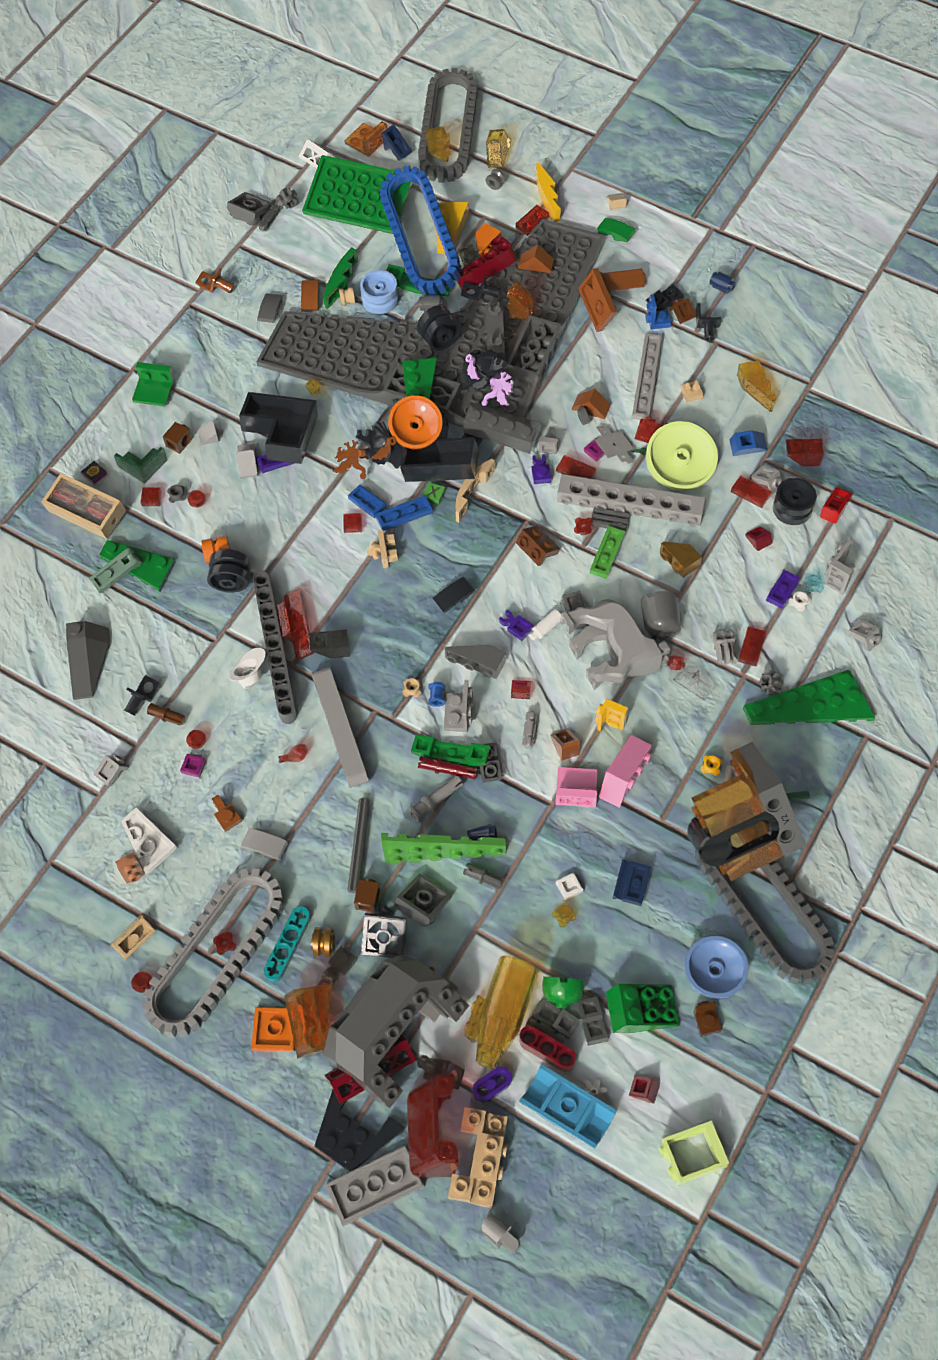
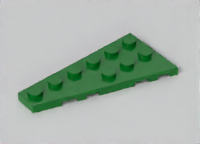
M849 669L749 703L743 707L751 725H770L779 722H787V724H795V722L829 723L839 720L856 722L857 720L874 721L875 719Z

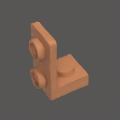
M134 852L115 861L126 884L136 882L141 876L145 875Z

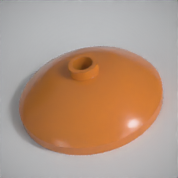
M408 396L399 400L393 406L389 414L388 426L392 437L400 445L410 449H422L431 445L440 435L442 416L438 407L431 400L422 396ZM416 423L418 424V427L413 428L412 424Z

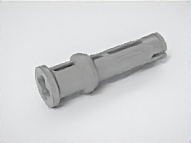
M454 776V778L428 797L423 796L416 805L408 807L411 817L416 822H420L424 815L428 812L432 813L437 804L463 786L461 779L458 776Z

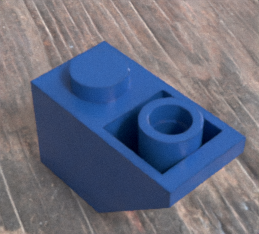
M753 430L738 432L729 439L733 456L767 451L765 436L761 432Z

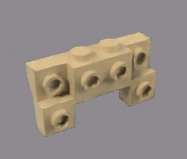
M464 1107L461 1132L476 1134L477 1140L470 1177L452 1174L448 1199L493 1208L497 1180H502L504 1167L500 1166L501 1157L506 1158L508 1144H504L508 1117L486 1113L484 1110Z

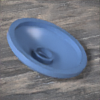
M709 936L698 940L689 949L684 964L685 974L691 986L700 994L710 998L721 999L736 994L743 987L748 977L749 967L745 953L735 942L725 937ZM717 969L718 974H713L711 970Z

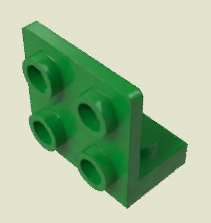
M137 362L136 370L139 380L132 398L133 402L166 406L175 380L171 366Z

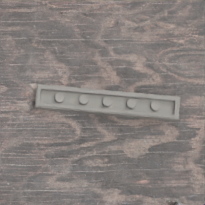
M645 333L632 419L649 421L662 335Z

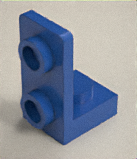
M654 294L650 295V299L647 302L648 313H645L646 323H649L651 330L670 328L671 320L668 310L656 311L657 306Z

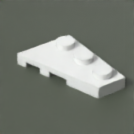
M137 808L121 820L146 875L150 874L177 849L176 845Z

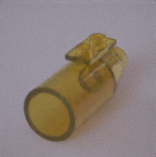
M510 956L499 957L486 998L484 999L478 995L476 1001L472 1004L471 1016L465 1025L464 1035L472 1043L477 1041L476 1063L483 1067L496 1069L520 1032L539 973L538 968L531 963Z

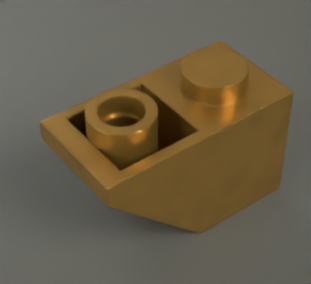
M666 541L661 543L660 556L664 561H668L674 572L679 573L683 578L700 567L702 556L690 544Z

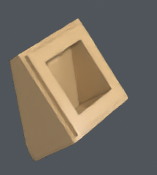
M623 194L606 196L610 210L626 207L627 199Z

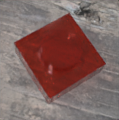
M142 487L141 505L160 506L161 488Z
M362 513L343 514L344 533L362 532Z

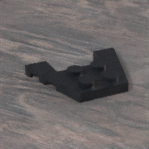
M344 1084L338 1087L341 1096L350 1091ZM332 1089L315 1142V1148L350 1172L366 1162L382 1147L388 1145L395 1137L401 1135L406 1128L389 1116L377 1135H374L340 1111L347 1101L340 1104Z

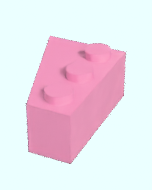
M633 735L629 737L606 771L599 798L620 808L629 790L633 788L637 776L640 777L644 764H648L652 757L650 753L651 744Z

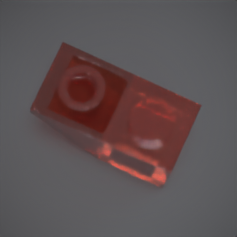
M786 439V451L789 458L801 466L821 465L824 455L822 439Z

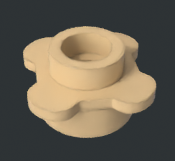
M414 678L404 680L402 694L405 697L409 695L419 697L421 695L420 687L422 682Z

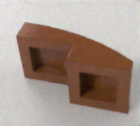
M302 280L301 311H318L319 280Z

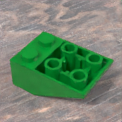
M617 984L606 991L613 1033H636L680 1026L672 985Z

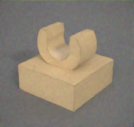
M698 380L681 385V391L686 402L703 399V392Z

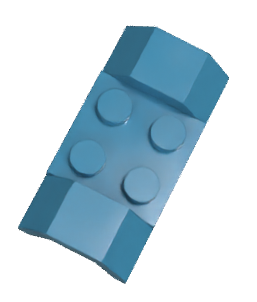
M542 1064L528 1090L519 1100L521 1104L536 1112L540 1117L574 1138L581 1140L593 1149L600 1143L617 1112L616 1109Z

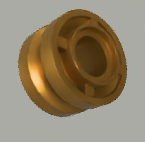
M315 927L311 941L313 956L319 957L321 953H324L325 957H331L335 943L333 928H326L325 932H323L321 927Z

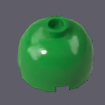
M543 976V994L549 1002L556 1003L555 1008L568 1009V1005L576 1004L583 996L584 980Z

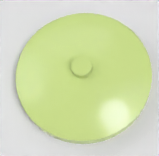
M676 421L663 425L652 435L646 448V463L652 476L663 486L676 491H690L704 485L713 475L718 462V452L712 437L703 428L690 422Z

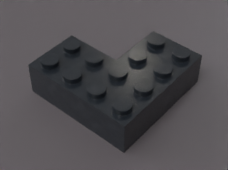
M248 392L239 415L241 431L268 434L265 443L267 460L302 464L318 417L317 400Z
M441 413L442 429L438 438L431 445L422 449L404 447L400 469L405 482L475 479L479 456L475 437L447 439L449 425L445 413ZM414 423L412 427L417 428L418 424Z

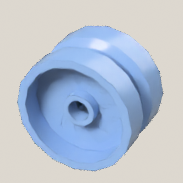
M374 270L367 273L361 279L362 304L367 311L374 314H385L397 306V282L393 274L384 270Z

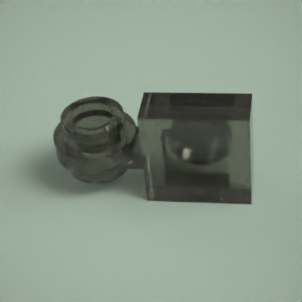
M340 946L328 961V964L333 969L327 968L321 975L323 983L332 986L338 979V972L346 976L357 962V957Z

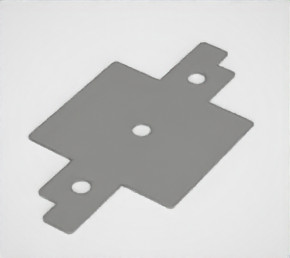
M601 425L596 427L603 437L595 439V441L607 458L617 455L621 462L626 461L627 464L633 462L626 452L634 450V448L621 431L612 434L608 427L603 428Z

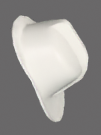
M254 648L247 652L230 672V680L238 681L245 689H249L258 682L262 676L260 666L266 658L265 650Z

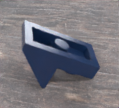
M394 124L381 133L384 150L386 151L390 148L398 161L412 152Z

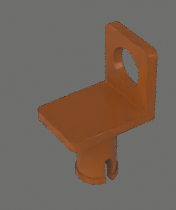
M221 268L218 269L215 276L202 271L195 282L196 285L211 293L216 287H219L230 294L234 287L233 283L221 278ZM208 278L210 279L211 283L205 285L202 283L201 279Z

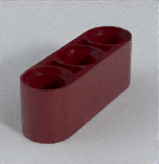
M525 1026L521 1029L519 1042L523 1049L563 1072L573 1070L576 1064V1054L571 1048L535 1027ZM531 1034L535 1039L532 1042H526L523 1037ZM550 1045L554 1050L550 1053H545L542 1047ZM563 1056H569L572 1062L564 1064L560 1059Z

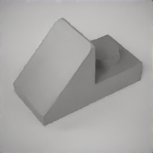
M255 444L237 445L236 456L240 478L258 477Z

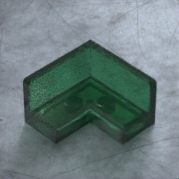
M160 447L158 450L152 448L142 459L129 451L123 457L118 453L114 455L117 466L144 484L168 460L163 447Z

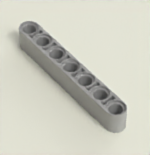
M330 667L311 672L349 788L369 782Z

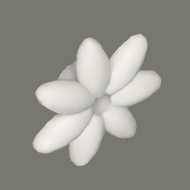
M586 1080L587 1088L582 1089L599 1100L606 1102V1099L601 1094L607 1092L608 1089L605 1087L599 1088L600 1080H596L594 1085L589 1080Z

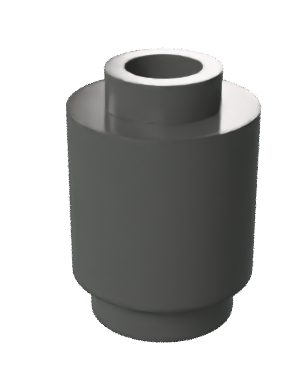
M424 295V297H419L420 311L425 312L437 305L443 306V298H440V295Z

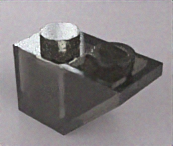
M347 629L309 633L311 652L331 659L350 657Z

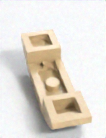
M490 459L479 465L476 469L475 479L464 480L456 498V522L460 523L468 511V497L479 481L487 483L494 473L495 460Z

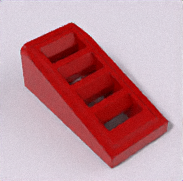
M836 487L822 507L820 517L836 524L853 494Z

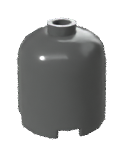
M667 591L655 592L656 596L649 598L648 595H645L641 598L645 630L649 635L658 637V639L669 638L670 635L677 632L680 626L679 596L675 597L673 592Z

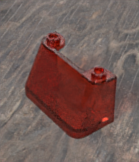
M454 1073L439 1074L412 1089L408 1094L409 1167L415 1177H452V1174L456 1173L459 1164L458 1149L451 1141H439L438 1111H440L441 1104L445 1100H450L451 1093L454 1090Z

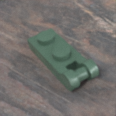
M132 548L124 550L89 577L99 593L102 594L127 573L142 564L141 560L135 557V552ZM126 559L129 560L127 564L124 563Z

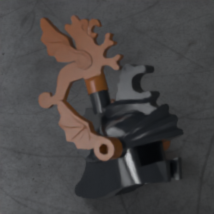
M381 421V423L377 422L376 425H372V430L366 429L365 436L362 435V430H357L355 438L367 444L368 448L356 449L358 442L352 440V447H350L349 442L344 443L348 448L347 450L343 449L341 451L342 447L338 448L335 459H338L337 462L341 463L333 472L342 474L344 471H348L352 465L355 469L362 471L360 478L365 479L366 470L365 467L359 464L358 457L370 459L371 462L377 465H385L386 462H389L394 468L398 469L401 465L403 447L392 437L389 426L387 430L384 421Z

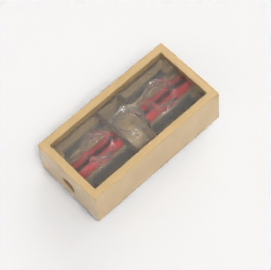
M62 473L59 474L41 501L48 512L107 540L126 512L120 500Z

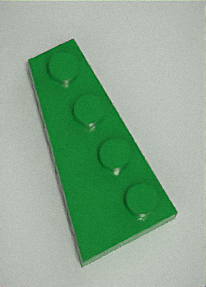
M437 358L402 361L406 397L422 396L430 400Z
M106 540L99 554L101 559L109 563L127 548H132L135 552V557H138L142 564L127 574L137 577L141 582L146 585L149 584L155 590L161 592L175 563L173 558ZM128 559L124 561L125 564L129 562Z

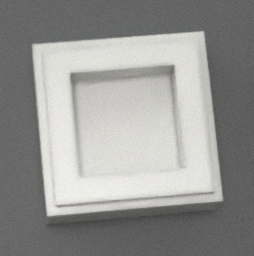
M574 872L556 881V885L565 900L583 892V888Z

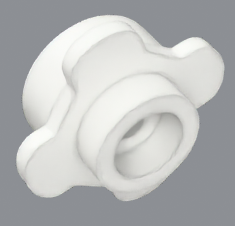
M796 591L788 603L790 606H795L798 611H804L805 606L810 604L811 599L806 593Z

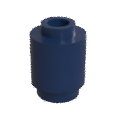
M714 272L709 284L713 288L728 294L734 290L736 282H734V277L722 272Z

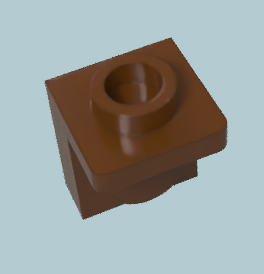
M679 298L673 301V305L669 308L670 312L674 310L679 324L697 317L689 298L684 300Z
M702 1001L694 1008L693 1014L700 1037L722 1031L716 1012V1002Z

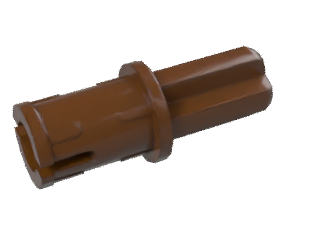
M150 703L147 708L148 715L157 717L163 722L168 721L179 726L185 722L184 715L171 711L169 707L164 708Z

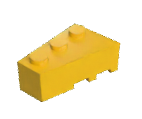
M469 202L439 203L456 248L460 234L464 230V224L469 217ZM437 233V253L445 254Z

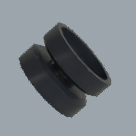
M437 305L429 308L421 315L417 323V332L433 350L440 351L445 350L456 342L461 333V324L445 306Z
M789 478L782 481L777 488L772 506L774 515L778 520L788 525H800L807 522L811 517L817 498L815 488L811 483L800 478Z
M231 549L215 551L211 554L209 560L208 584L222 592L235 593L243 591L248 586L250 558L246 554Z

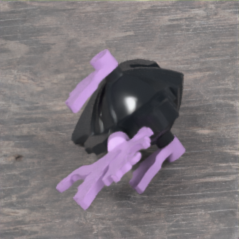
M492 349L483 353L480 350L472 351L466 356L462 369V389L466 390L473 386L474 389L480 390L491 385L493 391L486 394L482 405L486 406L488 399L497 397V401L501 405L508 406L506 394L509 395L510 392H513L512 385L514 384L512 380L511 383L507 382L511 376L506 375V372H504L507 370L508 363L498 359V355Z

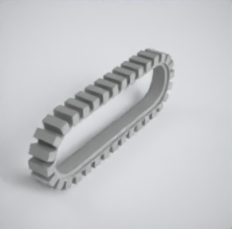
M246 868L240 870V878L235 873L229 876L231 885L223 882L219 887L223 896L216 892L212 897L215 906L209 902L205 906L204 910L208 916L200 913L196 918L200 927L193 923L188 929L192 938L185 934L181 939L185 947L183 948L177 944L173 949L177 958L175 959L169 955L165 960L169 969L161 966L157 971L161 979L158 980L153 976L149 984L154 990L145 989L143 997L146 1001L142 1002L148 1022L160 1034L165 1033L167 1037L175 1038L176 1031L180 1037L187 1036V1027H190L193 1032L198 1030L200 1026L196 1021L200 1019L206 1022L209 1018V1014L205 1009L208 1008L213 1012L217 1007V1003L213 998L215 997L221 1001L225 996L221 987L223 986L229 990L233 983L229 976L237 979L241 972L237 965L245 968L248 964V960L244 955L246 954L252 958L256 951L252 944L260 947L263 943L260 933L266 937L270 933L271 929L267 923L275 926L278 922L276 914H282L284 899L279 883L275 878L273 879L270 873L265 871L262 874L260 869L253 868L250 875ZM248 885H258L269 892V904L192 1012L180 1020L170 1021L163 1018L158 1010L159 1000L163 992L236 893Z

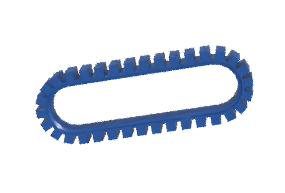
M404 166L403 172L400 168L394 170L395 176L389 173L386 176L388 181L383 180L380 196L404 266L414 287L418 291L420 290L422 294L427 295L429 292L430 295H437L438 290L441 294L447 292L446 286L452 289L455 286L453 280H459L461 261L448 231L433 187L426 174L417 167H413L411 170L410 166ZM406 182H415L420 185L448 259L447 271L443 276L435 280H426L420 276L393 202L394 191L398 186Z

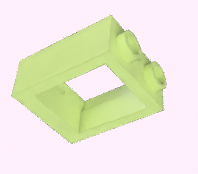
M712 1120L665 1137L661 1141V1146H659L662 1158L667 1159L669 1163V1176L672 1181H676L677 1186L727 1168L729 1165ZM704 1134L715 1164L682 1176L670 1146Z

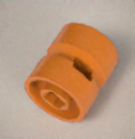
M227 535L219 536L216 540L212 538L201 540L206 563H209L210 556L215 551L230 549Z

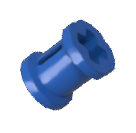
M442 682L430 683L428 687L430 690L428 704L434 707L445 705L443 695L446 685Z

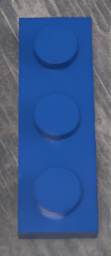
M422 496L376 513L375 517L381 530L386 531L433 512L426 496Z

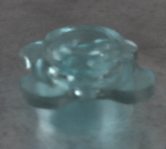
M810 575L803 580L807 593L815 591L820 593L824 589L821 585L822 578L820 576Z

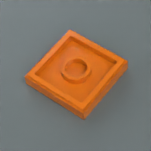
M255 1007L252 1051L295 1052L298 1009Z

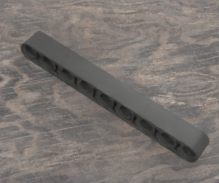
M259 571L254 574L253 583L280 720L285 724H291L296 720L297 713L272 585L268 573ZM287 710L291 711L288 714H284V712Z

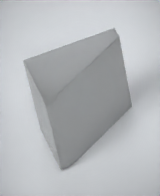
M214 421L198 429L201 445L218 442Z

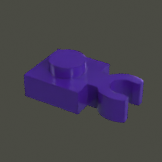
M542 454V460H536L535 455L532 456V464L534 465L531 466L533 484L551 483L549 464H545L546 456Z
M509 610L505 611V616L508 619L499 618V623L503 626H508L507 631L521 641L527 637L534 627L532 623L520 615L514 618Z

